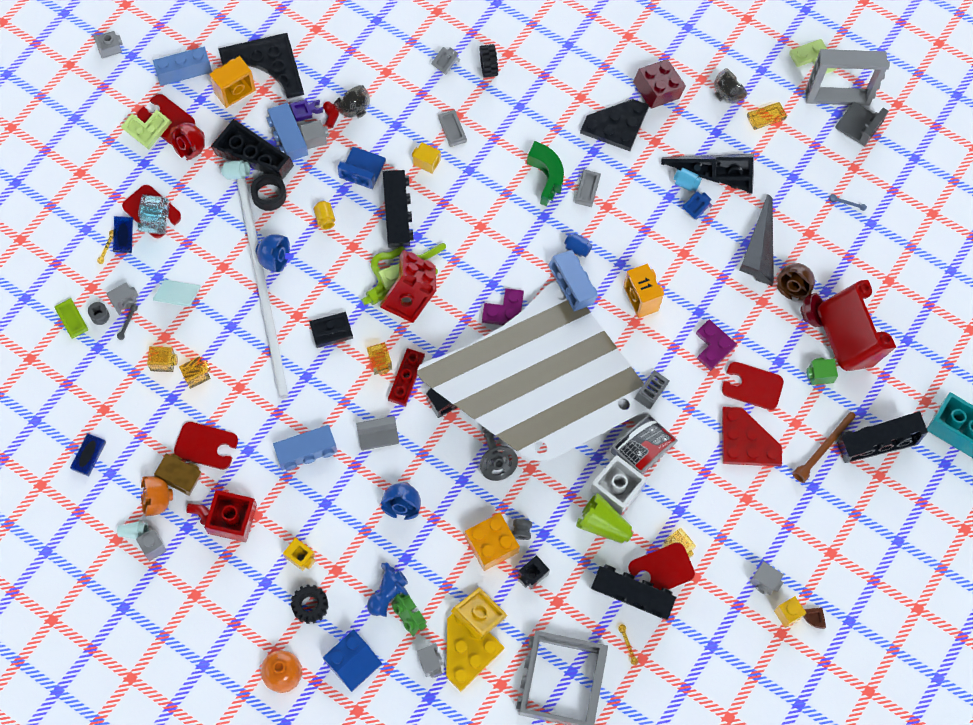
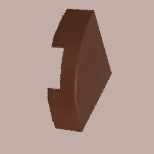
M822 607L804 609L807 613L804 619L808 624L819 629L826 628Z

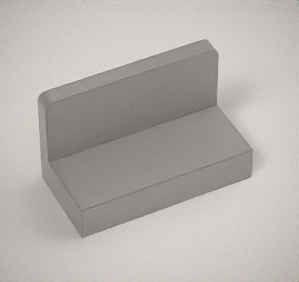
M395 416L356 423L362 451L399 444Z

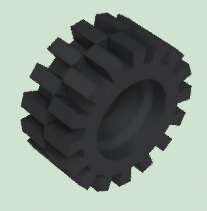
M495 45L479 46L483 78L498 76V59Z
M307 584L304 588L303 586L299 587L300 590H296L294 592L295 595L291 597V608L295 617L302 623L303 621L306 622V624H310V622H313V624L317 623V620L321 621L322 617L326 616L329 608L325 592L321 588H317L316 585L310 586V584ZM307 597H313L318 602L316 609L310 612L302 608V602Z

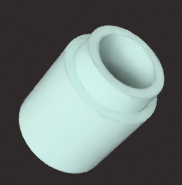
M243 160L226 161L221 168V172L227 180L244 179L250 175V166L248 162Z

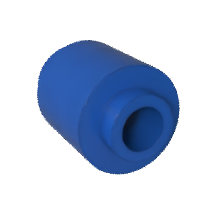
M575 232L572 235L569 234L564 242L566 244L565 249L573 250L574 254L579 257L583 256L586 258L593 247L589 240Z

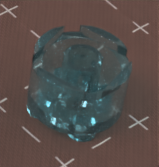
M142 195L138 213L141 223H138V232L166 234V217H169L170 206H168L169 199L166 197Z

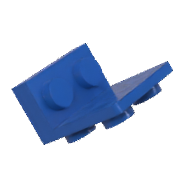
M352 147L346 162L340 161L337 167L339 178L373 190L386 162V158Z

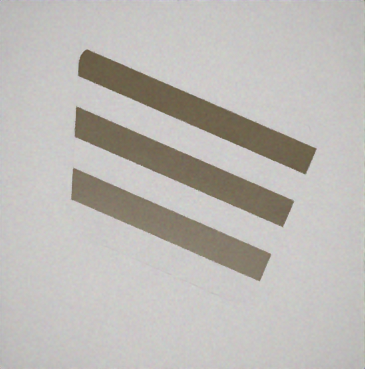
M557 281L548 284L523 311L502 327L466 347L422 363L417 370V375L422 382L526 458L535 461L555 459L648 409L634 399L644 385L643 381L587 307L573 311L567 298L561 300L556 297V290L561 289ZM644 391V393L653 398V396ZM626 399L630 404L629 409H620L618 400ZM543 442L547 446V451L545 453H538L534 449L535 443Z

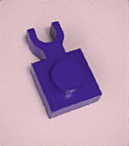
M319 99L308 104L307 100L289 104L296 122L311 119L312 113H323V107H315L320 105Z

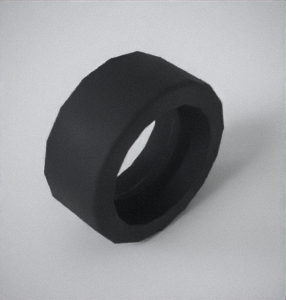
M264 174L253 181L251 196L254 204L259 209L273 211L284 204L287 192L281 178L273 174ZM266 185H274L279 188V195L272 200H263L258 196L259 189Z

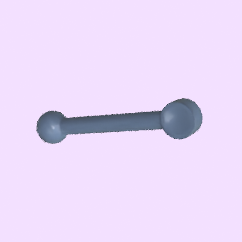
M832 194L829 197V200L831 202L838 201L844 204L858 207L862 211H865L867 209L866 204L860 205L841 198H837L835 194Z

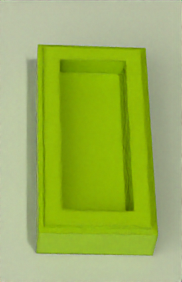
M71 298L54 306L71 339L89 330Z

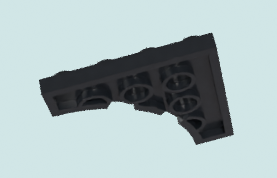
M288 33L218 48L222 65L240 56L247 66L257 68L273 77L282 87L287 99L304 95Z

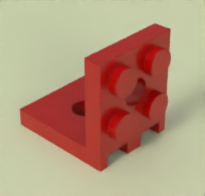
M403 250L399 256V277L380 303V308L414 323L436 292V265L429 260L419 258L412 252ZM408 297L411 301L403 302L401 299Z

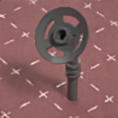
M482 426L489 450L481 458L480 471L485 478L492 481L506 479L517 468V454L510 447L496 446L495 435ZM508 455H511V456H512V462H511V465H510V466L508 465V464H509V456H508ZM485 460H486V465H487L486 470H485V467H484ZM502 468L504 470L500 474H492L493 470H500Z

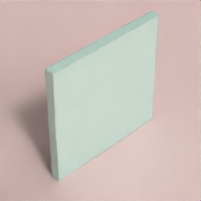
M164 279L154 295L153 301L190 307L201 289V285Z

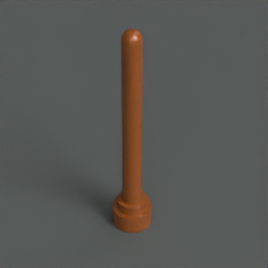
M854 412L848 413L805 465L798 466L792 472L796 480L801 483H805L808 480L813 466L855 419L856 415Z

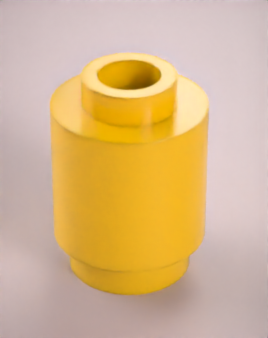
M326 201L318 202L313 208L318 226L323 230L333 228L336 219L331 203Z

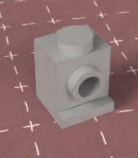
M111 31L98 36L97 34L93 35L102 59L122 53L120 45H123L120 34L116 35L115 31Z
M127 282L106 293L118 315L122 314L121 310L130 308L131 305L137 302L136 298L139 297L135 288H130Z
M436 643L417 650V655L426 678L429 676L436 678L443 674L441 665L444 664L440 653H435L438 651Z

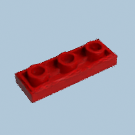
M409 348L406 349L388 396V401L407 406L418 376L417 370L424 361L425 353Z

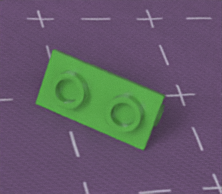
M397 594L391 602L393 610L403 621L405 629L414 637L419 629L422 631L427 627V621L419 610L412 613V610L416 609L417 606L410 595Z

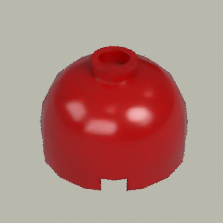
M181 123L171 128L170 135L173 134L171 144L181 158L185 156L188 161L201 154L205 147V135L201 129L192 123Z

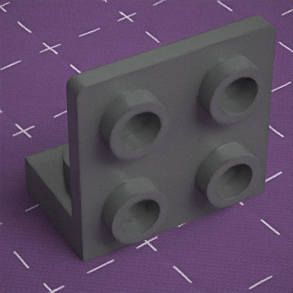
M853 102L835 128L865 147L882 125L889 111L883 107L879 113H872L858 103Z

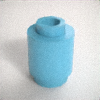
M682 168L681 171L677 170L673 180H676L675 185L690 192L692 190L696 192L702 178L698 177V174Z

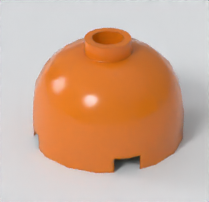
M142 477L141 488H143V494H141L143 514L145 516H155L165 512L169 501L173 500V490L169 489L167 483L159 477Z
M279 650L272 652L265 658L261 667V677L267 688L277 693L290 692L296 688L303 674L302 665L297 656L289 651Z

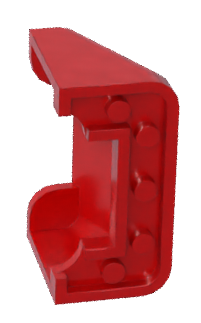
M868 279L860 280L828 298L817 309L836 360L845 371L872 368L897 348L889 333L884 331L877 332L863 300L872 295V287Z

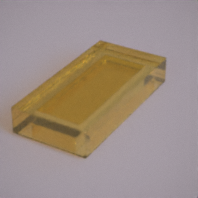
M777 102L748 112L747 118L753 129L757 130L785 120L787 114L781 103Z

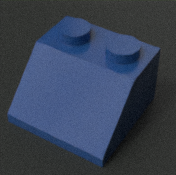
M354 629L322 657L325 664L351 692L382 665V662Z

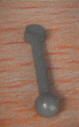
M136 304L131 305V311L121 332L117 334L119 340L125 338L124 333L134 312L138 310Z

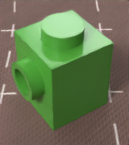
M816 358L811 361L806 369L807 378L810 379L811 385L831 384L836 381L838 373L835 359Z

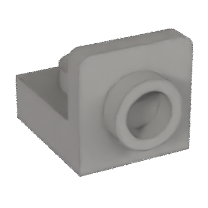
M442 47L431 64L447 75L456 61L460 62L461 59L457 57L459 53L451 47L449 49Z

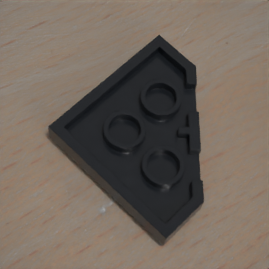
M631 99L586 116L580 134L630 152L649 106L646 103Z

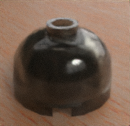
M725 68L716 76L714 81L716 92L714 95L720 102L724 100L726 103L735 104L742 101L748 95L744 86L737 81V77L728 68Z
M358 85L344 93L345 96L342 100L339 97L334 102V106L341 115L347 118L357 117L359 119L367 113L365 110L370 105V95L364 85Z

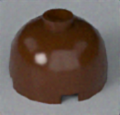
M792 263L785 266L776 279L778 283L776 286L779 292L791 300L792 297L799 298L798 301L804 300L808 295H811L815 285V277L812 270L801 263Z

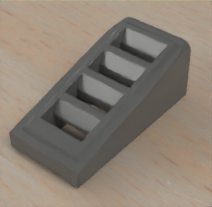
M654 370L634 399L648 409H651L670 380ZM654 377L663 382L664 384L662 385L661 383L656 381ZM650 382L656 384L658 387H660V389L652 385ZM647 386L653 389L655 392H657V394L648 389ZM644 391H646L648 394H650V395L653 396L654 398H651L650 396H648L646 393H644Z

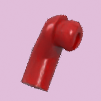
M327 101L323 104V109L328 116L325 125L328 128H333L339 112L334 104Z
M188 503L186 512L198 514L201 518L200 523L205 525L209 509L204 505Z

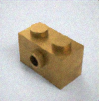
M166 453L154 476L163 479L170 487L190 496L201 477L200 468L195 464L182 462V458L175 454L169 455Z

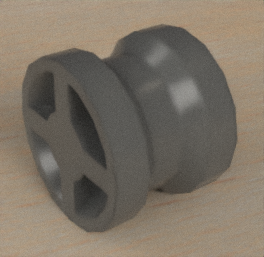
M94 302L88 307V315L94 324L103 325L107 323L110 314L105 304Z
M525 519L513 520L514 531H512L515 539L530 540V529L533 522Z

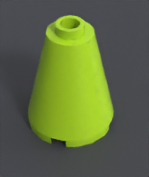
M596 493V496L594 495L582 511L583 519L578 518L576 527L621 544L624 541L628 542L634 533L631 531L632 526L599 493Z

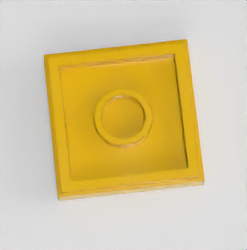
M480 587L451 610L479 641L508 616Z

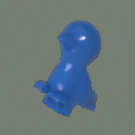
M385 562L381 563V568L385 573L381 581L380 592L375 591L367 602V609L373 616L387 617V608L391 599L401 592L406 596L409 595L404 588L408 584L404 574L400 570L395 572V569Z

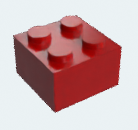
M215 490L204 526L207 534L246 543L257 508L255 498Z

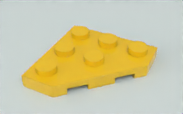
M452 613L447 618L446 678L462 692L505 647L490 632L479 641Z

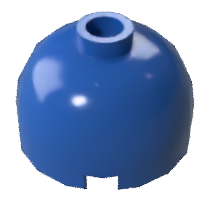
M271 234L263 238L257 244L255 250L260 265L269 271L281 272L288 259H285L286 253L290 252L288 237Z
M406 482L393 484L383 494L381 509L393 518H397L398 514L405 516L404 520L414 519L418 516L421 507L419 492Z

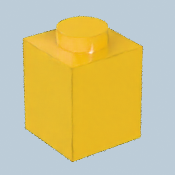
M421 142L419 147H415L412 152L413 165L433 174L441 161V151Z
M796 596L780 604L774 610L784 628L799 621L807 614Z

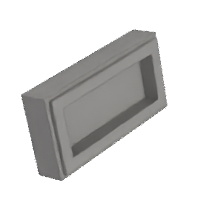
M455 110L438 115L450 147L467 142L466 135Z
M583 169L575 204L588 207L593 206L601 173Z

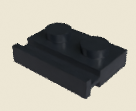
M346 312L309 321L316 348L354 339Z

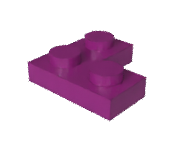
M505 288L503 305L484 303L482 323L503 326L522 311L524 290Z
M710 319L696 331V335L708 345L698 355L697 359L710 371L737 346V343Z

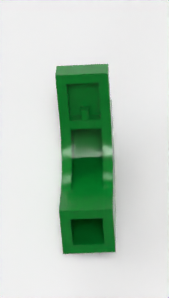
M534 141L527 156V165L540 169L547 176L548 181L540 200L541 205L547 206L549 201H553L556 193L561 194L564 168L559 156L551 148Z

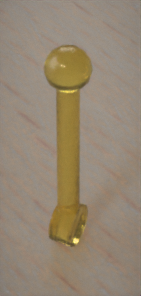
M115 230L109 231V239L101 256L97 259L99 264L104 263V257L111 241L117 236Z
M621 624L618 627V631L622 633L631 656L630 662L632 665H637L639 661L634 656L628 640L627 628Z

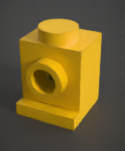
M294 538L283 552L284 558L302 571L305 568L310 569L316 561L314 559L316 556L315 552L297 538ZM300 555L305 556L302 561L298 560Z

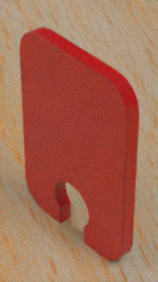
M157 94L150 99L152 104L160 107L159 112L172 122L160 136L169 144L173 140V134L170 135L171 128L181 123L196 124L192 116L165 95ZM144 106L137 112V117L144 123L152 116Z
M150 185L141 186L122 204L123 210L152 237L157 239L167 233L164 227L158 225L159 219L166 217L175 226L182 218L181 213Z
M739 362L729 364L726 374L737 375L741 378L742 382L740 385L734 386L730 382L724 381L722 386L724 396L767 410H774L777 407L784 380L780 375Z
M186 422L180 431L174 448V454L186 461L225 470L231 465L233 457L220 456L217 450L221 445H228L230 448L236 449L239 440L237 435L232 432L195 422Z
M678 542L636 558L628 566L630 574L634 576L640 571L649 572L651 576L650 582L654 584V588L659 590L661 588L669 590L691 581L695 576V571L683 544Z

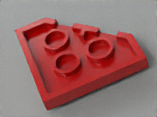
M722 407L723 464L781 467L782 445L742 407Z

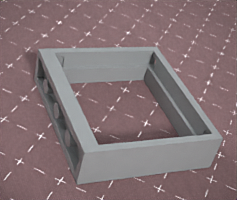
M820 49L805 88L806 104L852 105L853 102H856L861 106H870L872 100L876 98L877 89H880L881 81L885 79L886 70H889L890 61L887 60V51ZM827 68L874 70L866 89L820 87Z
M536 630L535 635L530 636L528 648H532L531 656H526L524 668H527L528 671L527 676H522L520 688L524 689L523 696H518L516 709H520L519 715L562 725H594L609 645ZM539 642L598 654L586 721L527 709Z

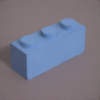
M205 46L153 60L160 86L212 73Z
M288 102L267 109L269 117H266L269 127L274 128L272 133L275 141L280 142L279 150L288 155L292 161L308 156L307 145Z
M573 250L554 255L548 266L573 311L593 305L598 297L597 290L590 282L587 272L583 270L580 260L575 256Z
M329 425L273 443L281 470L286 471L293 470L297 465L303 463L311 464L321 457H331L338 452Z

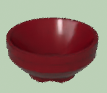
M817 293L808 295L805 298L800 311L805 322H808L813 327H823L817 311L818 306L823 300Z

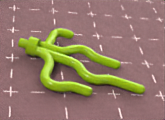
M441 243L417 256L423 260H428L445 250L446 244ZM400 246L391 252H381L372 258L371 269L378 279V284L373 289L367 291L366 297L361 299L364 306L369 303L372 305L377 304L384 299L390 290L385 289L378 275L379 271H381L378 267L379 261L396 258L405 250V247Z

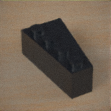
M235 119L229 123L211 145L215 155L230 161L243 160L249 163L250 168L266 174L276 175L281 179H284L294 167L288 155Z
M405 170L382 171L388 248L410 246V241H414L413 229L409 230V223L412 222V211H408L407 207L408 204H411L410 193H406V187L410 186L409 175H405Z
M918 411L874 426H867L855 432H844L841 434L837 444L844 463H849L917 446L927 435L928 430L921 412Z
M610 565L599 566L591 586L592 590L668 620L677 598L672 595V591L661 588V590L653 587V583L642 580L641 583L634 580V575L626 572L623 575L615 572L616 568Z

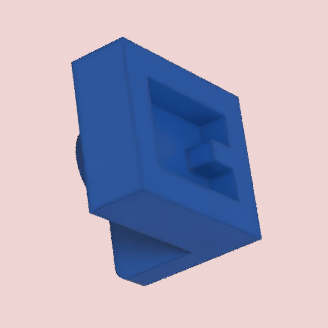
M697 191L682 207L697 220L708 207L711 208L713 205L710 203L712 199L705 192L701 194Z

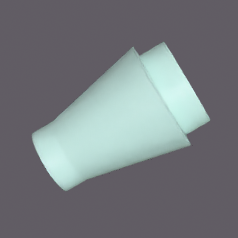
M142 520L118 525L117 527L118 537L136 539L149 531L147 522Z

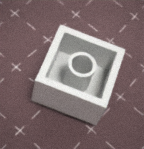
M616 455L594 480L590 491L595 495L599 493L621 515L642 491L648 479Z

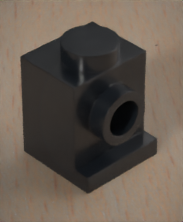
M536 555L518 571L520 576L518 580L525 588L529 586L533 589L549 575L550 569ZM529 573H534L536 577L530 578L528 575Z

